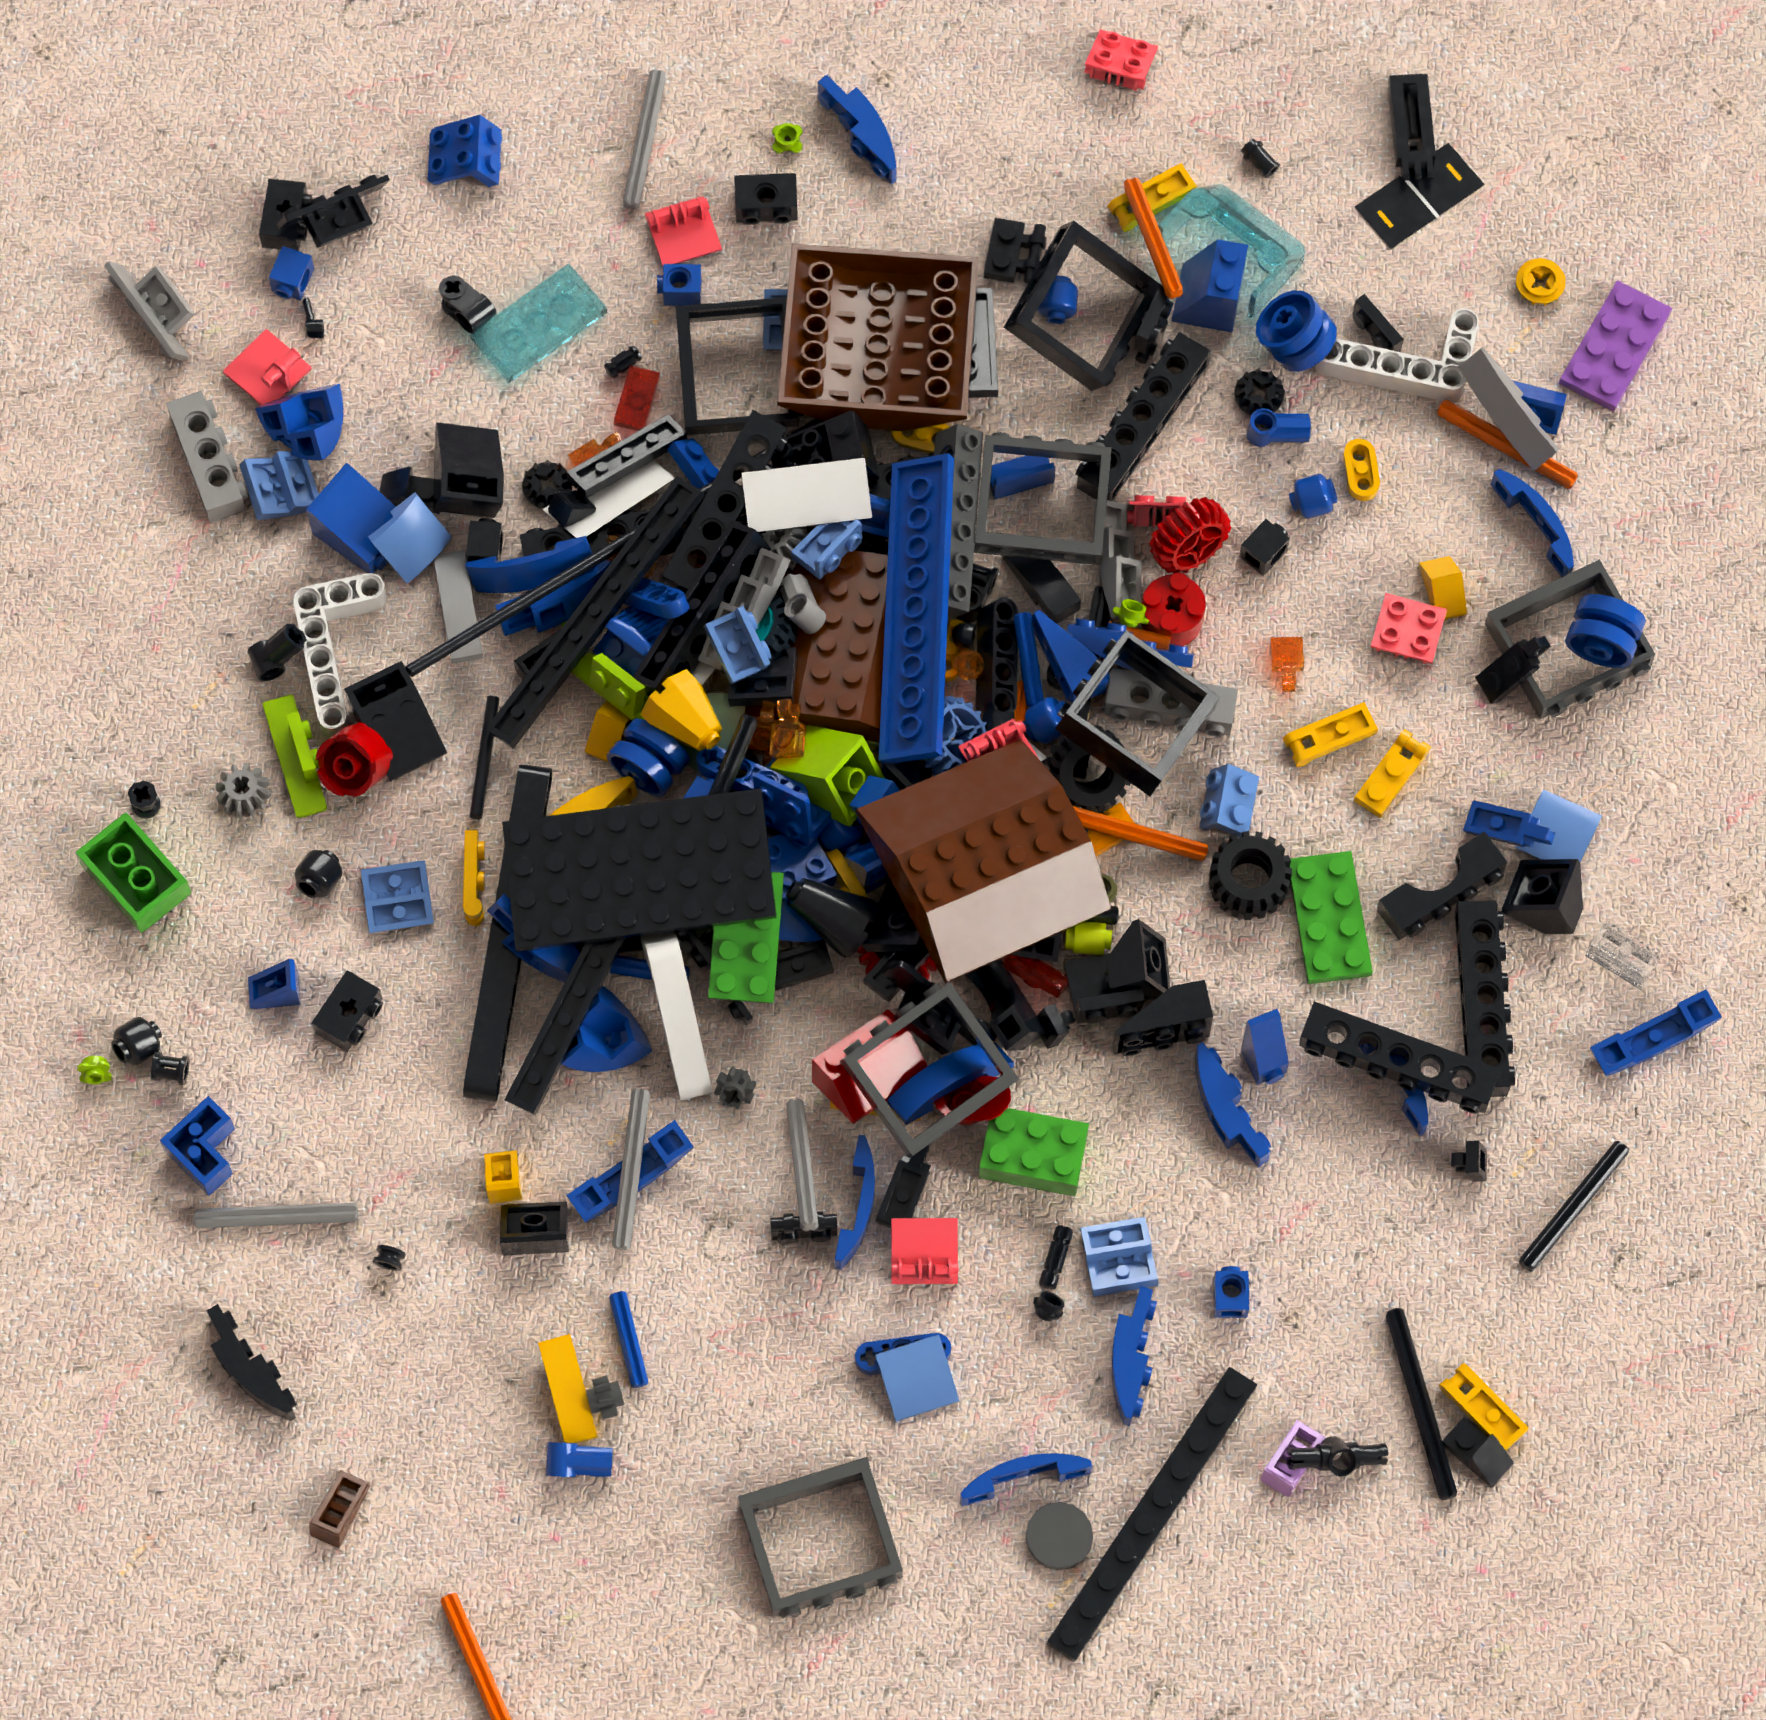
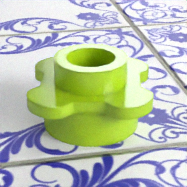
M790 123L776 125L772 130V134L775 136V142L772 145L773 151L778 154L783 151L801 152L803 149V145L800 142V136L803 133L802 128L799 125ZM786 137H789L790 140H789V141H785V138H786Z
M1123 600L1120 608L1114 607L1112 613L1120 617V622L1123 625H1127V627H1137L1140 623H1149V620L1144 616L1146 607L1136 600Z
M88 1056L77 1066V1071L81 1072L79 1080L82 1083L97 1085L112 1079V1074L108 1072L110 1064L104 1057Z

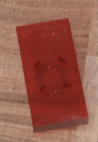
M634 366L629 367L614 417V426L635 431L646 427L659 384L660 372Z
M1008 955L1002 964L1006 970L1022 978L1028 986L1040 988L1056 998H1059L1068 989L1066 974L1041 960Z

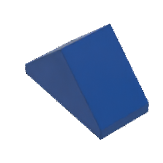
M287 959L248 977L251 1009L301 1005L299 973L294 959Z

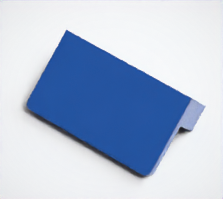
M1513 381L1523 392L1521 398L1541 420L1540 427L1546 433L1557 435L1567 395Z
M1022 456L992 465L990 488L994 499L1055 483L1056 468L1054 463H1050L1046 457Z

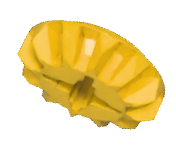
M1536 258L1525 262L1519 268L1516 276V288L1521 293L1522 299L1526 298L1531 301L1532 305L1540 303L1546 306L1549 302L1557 301L1566 285L1563 270L1555 262L1544 258ZM1548 277L1545 284L1546 288L1538 286L1533 289L1535 278L1542 280Z

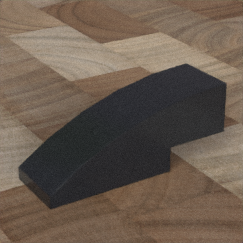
M1002 556L1034 604H1039L1045 614L1056 624L1080 610L1081 599L1050 560Z

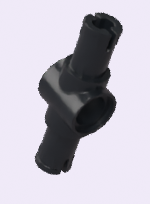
M1332 1436L1324 1439L1321 1444H1317L1312 1448H1288L1287 1455L1291 1457H1286L1287 1466L1290 1470L1317 1468L1318 1471L1330 1470L1334 1475L1343 1477L1349 1475L1360 1466L1386 1465L1388 1459L1383 1456H1388V1448L1385 1443L1358 1445L1357 1442H1344L1339 1437ZM1342 1452L1341 1456L1333 1461L1335 1455Z

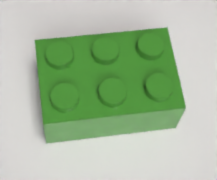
M127 812L75 852L84 870L141 934L192 894L187 880Z
M1007 1108L1000 1116L988 1122L979 1167V1178L1076 1197L1089 1123Z

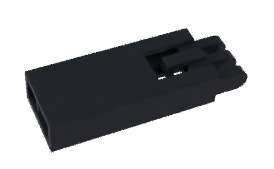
M1428 73L1389 75L1388 95L1396 167H1401L1402 181L1409 180V169H1413L1414 180H1421V169L1423 168L1426 169V178L1433 179V165L1436 152ZM1421 138L1422 151L1417 150L1418 142H1410L1408 144V139Z

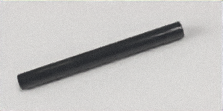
M487 696L469 815L472 819H482L494 740V736L486 728L498 713L500 698L497 696Z

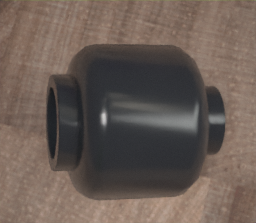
M328 850L309 851L294 873L297 888L310 898L328 896L343 874L338 857Z
M134 1017L114 1031L111 1046L121 1062L139 1065L154 1056L156 1051L160 1050L159 1038L162 1037V1033L155 1022H148L142 1017Z

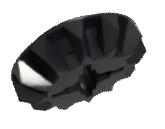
M1259 368L1253 372L1246 371L1244 376L1237 380L1234 390L1237 405L1249 415L1263 408L1276 412L1282 405L1285 394L1281 379L1275 377L1272 371L1265 372ZM1254 384L1260 389L1268 388L1265 391L1266 400L1259 394L1252 395L1255 389Z
M548 459L543 463H534L532 468L525 471L522 482V489L526 499L539 508H546L550 505L554 492L572 491L573 487L567 480V470L561 463H553ZM553 475L552 482L556 487L548 486L541 492L542 483L539 480H547Z

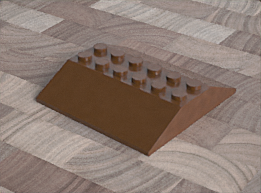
M792 244L777 405L821 421L829 420L853 410L868 425V429L908 431L966 420L979 257Z
M848 551L841 558L839 566L832 573L827 572L820 580L799 563H796L793 570L787 568L783 578L789 574L797 575L801 573L807 579L817 605L825 612L826 619L823 626L813 634H806L798 627V632L794 633L797 637L795 644H789L791 648L796 647L798 654L794 703L745 707L744 714L755 717L758 722L757 726L802 731L807 725L862 735L866 741L879 742L888 555ZM951 619L947 623V636Z
M1022 739L855 810L945 983L1111 910L1094 848L1084 826L1060 782Z

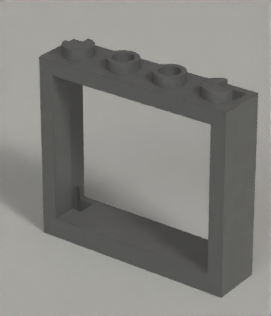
M1002 432L985 435L974 553L1100 565L1112 447H1105L1100 442H1088L1086 445L1074 444L1069 439H1056L1055 442L1043 441L1040 437L1032 435L1024 436L1023 438H1013L1009 434ZM993 452L1100 463L1093 542L985 532Z
M1599 559L1489 611L1485 626L1503 654L1514 645L1505 630L1506 627L1594 586L1600 595L1611 596L1623 600ZM1642 632L1640 640L1635 641L1637 644L1634 654L1635 658L1632 659L1631 665L1627 667L1612 668L1547 700L1532 675L1522 682L1520 686L1539 719L1548 715L1553 718L1565 712L1567 706L1578 702V704L1588 702L1598 691L1603 689L1607 691L1613 690L1620 686L1624 679L1632 675L1635 678L1644 675L1651 669L1656 654Z
M938 982L923 993L926 998L917 1006L912 1001L896 1012L899 1019L890 1025L886 1020L869 1031L873 1036L864 1044L859 1039L843 1050L846 1057L840 1060L842 1066L908 1158L918 1153L1019 1080L950 982L944 987ZM946 998L998 1070L1000 1076L912 1139L857 1060Z
M867 1457L738 1496L740 1510L774 1618L781 1616L782 1619L790 1616L793 1618L801 1614V1609L814 1606V1609L826 1608L834 1604L833 1599L846 1596L847 1599H855L865 1595L866 1589L879 1586V1589H887L890 1585L899 1583L898 1579L903 1578V1569ZM863 1480L889 1565L780 1598L754 1513Z

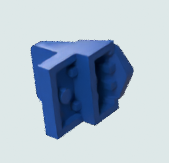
M629 606L609 620L605 626L608 628L607 632L592 652L596 655L603 653L633 677L669 619H664Z

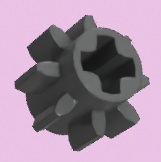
M733 1066L728 1075L720 1072L716 1080L717 1086L714 1094L719 1095L723 1106L727 1105L739 1109L743 1101L747 1104L751 1103L754 1096L753 1090L757 1083L756 1081H751L747 1070L735 1069Z
M607 1375L592 1379L594 1388L586 1389L592 1414L601 1412L602 1419L617 1416L616 1407L624 1405L618 1381L609 1383Z

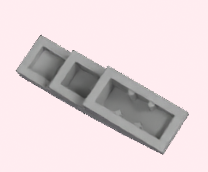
M1483 347L1459 365L1458 368L1490 417L1533 471L1558 452L1560 448L1540 427L1541 420L1521 398L1523 392Z
M1107 500L1101 563L1098 566L1112 619L1120 620V617L1112 613L1114 607L1120 608L1122 601L1126 599L1136 600L1141 603L1142 561L1134 559V532L1126 531L1127 504ZM1094 501V525L1097 501Z
M761 548L750 577L741 574L730 604L721 601L714 620L735 611L738 607L744 606L746 612L750 611L753 614L758 626L781 584L791 559ZM707 636L698 661L724 671Z
M464 550L439 554L434 559L448 640L477 623L469 574L465 566L466 556ZM480 636L451 653L452 664L483 659Z

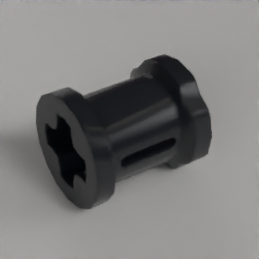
M148 781L134 783L129 788L128 796L130 803L138 817L147 819L159 812L161 802L153 784Z
M156 1051L151 1065V1080L157 1081L159 1078L178 1081L179 1085H185L189 1072V1056L176 1058L164 1056L162 1052Z

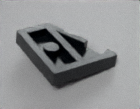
M796 647L787 649L786 656L771 661L766 669L733 684L729 682L728 702L730 707L793 704L798 660Z

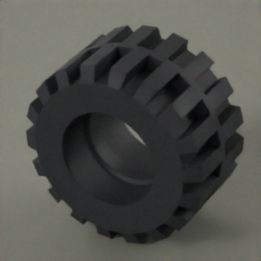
M1098 725L1094 726L1102 733L1107 735L1109 738H1111L1119 745L1124 747L1120 740L1116 738L1111 731H1109L1108 729L1104 731L1103 728ZM1062 734L1057 738L1059 745H1052L1050 749L1052 757H1048L1047 765L1050 768L1049 771L1062 785L1072 806L1082 807L1089 811H1092V807H1096L1098 811L1105 810L1104 804L1110 803L1111 806L1117 803L1115 798L1118 795L1122 798L1127 793L1124 786H1130L1131 783L1107 766L1103 774L1094 781H1076L1073 778L1074 766L1079 759L1089 753L1068 738H1065Z
M1249 831L1242 832L1241 838H1238L1236 834L1230 836L1228 843L1223 841L1219 845L1218 852L1215 851L1212 857L1209 873V890H1213L1212 898L1215 902L1220 901L1219 908L1224 912L1228 908L1232 910L1231 916L1235 918L1238 917V914H1243L1244 920H1251L1252 915H1257L1258 919L1265 918L1266 911L1270 914L1274 913L1277 910L1278 904L1282 905L1286 894H1288L1292 876L1289 855L1284 856L1285 848L1282 844L1276 847V839L1269 836L1266 840L1262 838L1263 833L1256 831L1255 836H1250ZM1241 864H1255L1267 873L1269 881L1257 888H1247L1235 881L1231 871Z

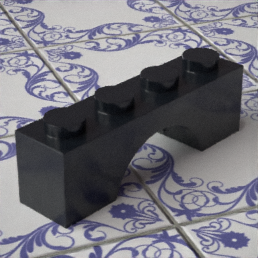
M1485 831L1458 848L1455 857L1457 876L1446 887L1434 891H1425L1404 883L1379 899L1377 911L1398 940L1407 935L1410 938L1418 935L1426 927L1425 923L1433 918L1436 921L1444 918L1451 912V906L1455 905L1458 901H1470L1478 894L1477 890L1485 884L1490 887L1504 877L1503 873L1507 860Z
M1002 959L965 974L979 989L988 1003L991 1011L989 1025L1006 1051L1024 1050L1047 1032Z

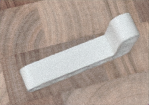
M1459 309L1453 313L1441 361L1336 338L1332 350L1329 352L1335 358L1331 360L1324 358L1314 368L1319 374L1438 401L1448 399L1454 402L1462 396L1466 379L1458 367L1472 355L1478 329V317L1469 309ZM1465 325L1470 330L1462 331L1459 330L1456 326ZM1450 353H1460L1463 358L1456 359ZM1361 360L1366 365L1356 366L1352 361ZM1392 367L1396 370V372L1388 373L1385 372L1382 368ZM1416 373H1421L1425 375L1427 378L1424 380L1416 379L1413 375ZM1452 380L1457 383V386H1448L1444 381Z
M374 573L305 586L297 590L293 597L298 628L304 632L307 639L304 643L303 651L317 717L322 734L327 739L344 727L349 726L327 621L374 612L385 605L387 595L383 580ZM374 588L379 590L373 596L364 595V592L368 589ZM336 596H347L344 602H333ZM307 602L316 603L312 609L305 610L301 608ZM318 630L322 632L317 638L308 637V634L312 631ZM320 659L329 661L324 667L314 666V663ZM332 688L335 690L330 696L320 695L323 689ZM332 717L341 719L337 725L330 726L326 724L327 720Z
M675 932L640 936L646 962L652 975L680 1101L711 1094L710 1078L682 953Z

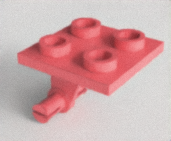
M265 329L223 370V374L257 403L263 405L283 398L312 368L294 348L290 349L269 330Z

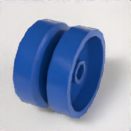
M1292 290L1279 295L1264 308L1256 323V336L1259 342L1288 371L1300 372L1314 367L1328 355L1336 341L1337 327L1334 321L1321 309L1317 301L1305 291Z
M1587 594L1581 597L1574 615L1576 621L1571 623L1565 639L1567 647L1577 656L1600 666L1624 668L1631 665L1637 648L1635 641L1640 640L1646 623L1643 613L1629 603L1611 596Z
M635 718L623 732L625 741L619 740L615 742L606 754L607 760L622 777H632L638 789L660 798L667 793L673 784L671 775L681 774L689 763L690 758L686 750L673 737L651 726L646 720Z

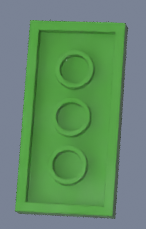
M1352 851L1291 858L1290 868H1292L1290 885L1307 984L1372 976L1373 971Z
M772 872L777 913L776 919L713 927L708 999L774 1003L784 873Z

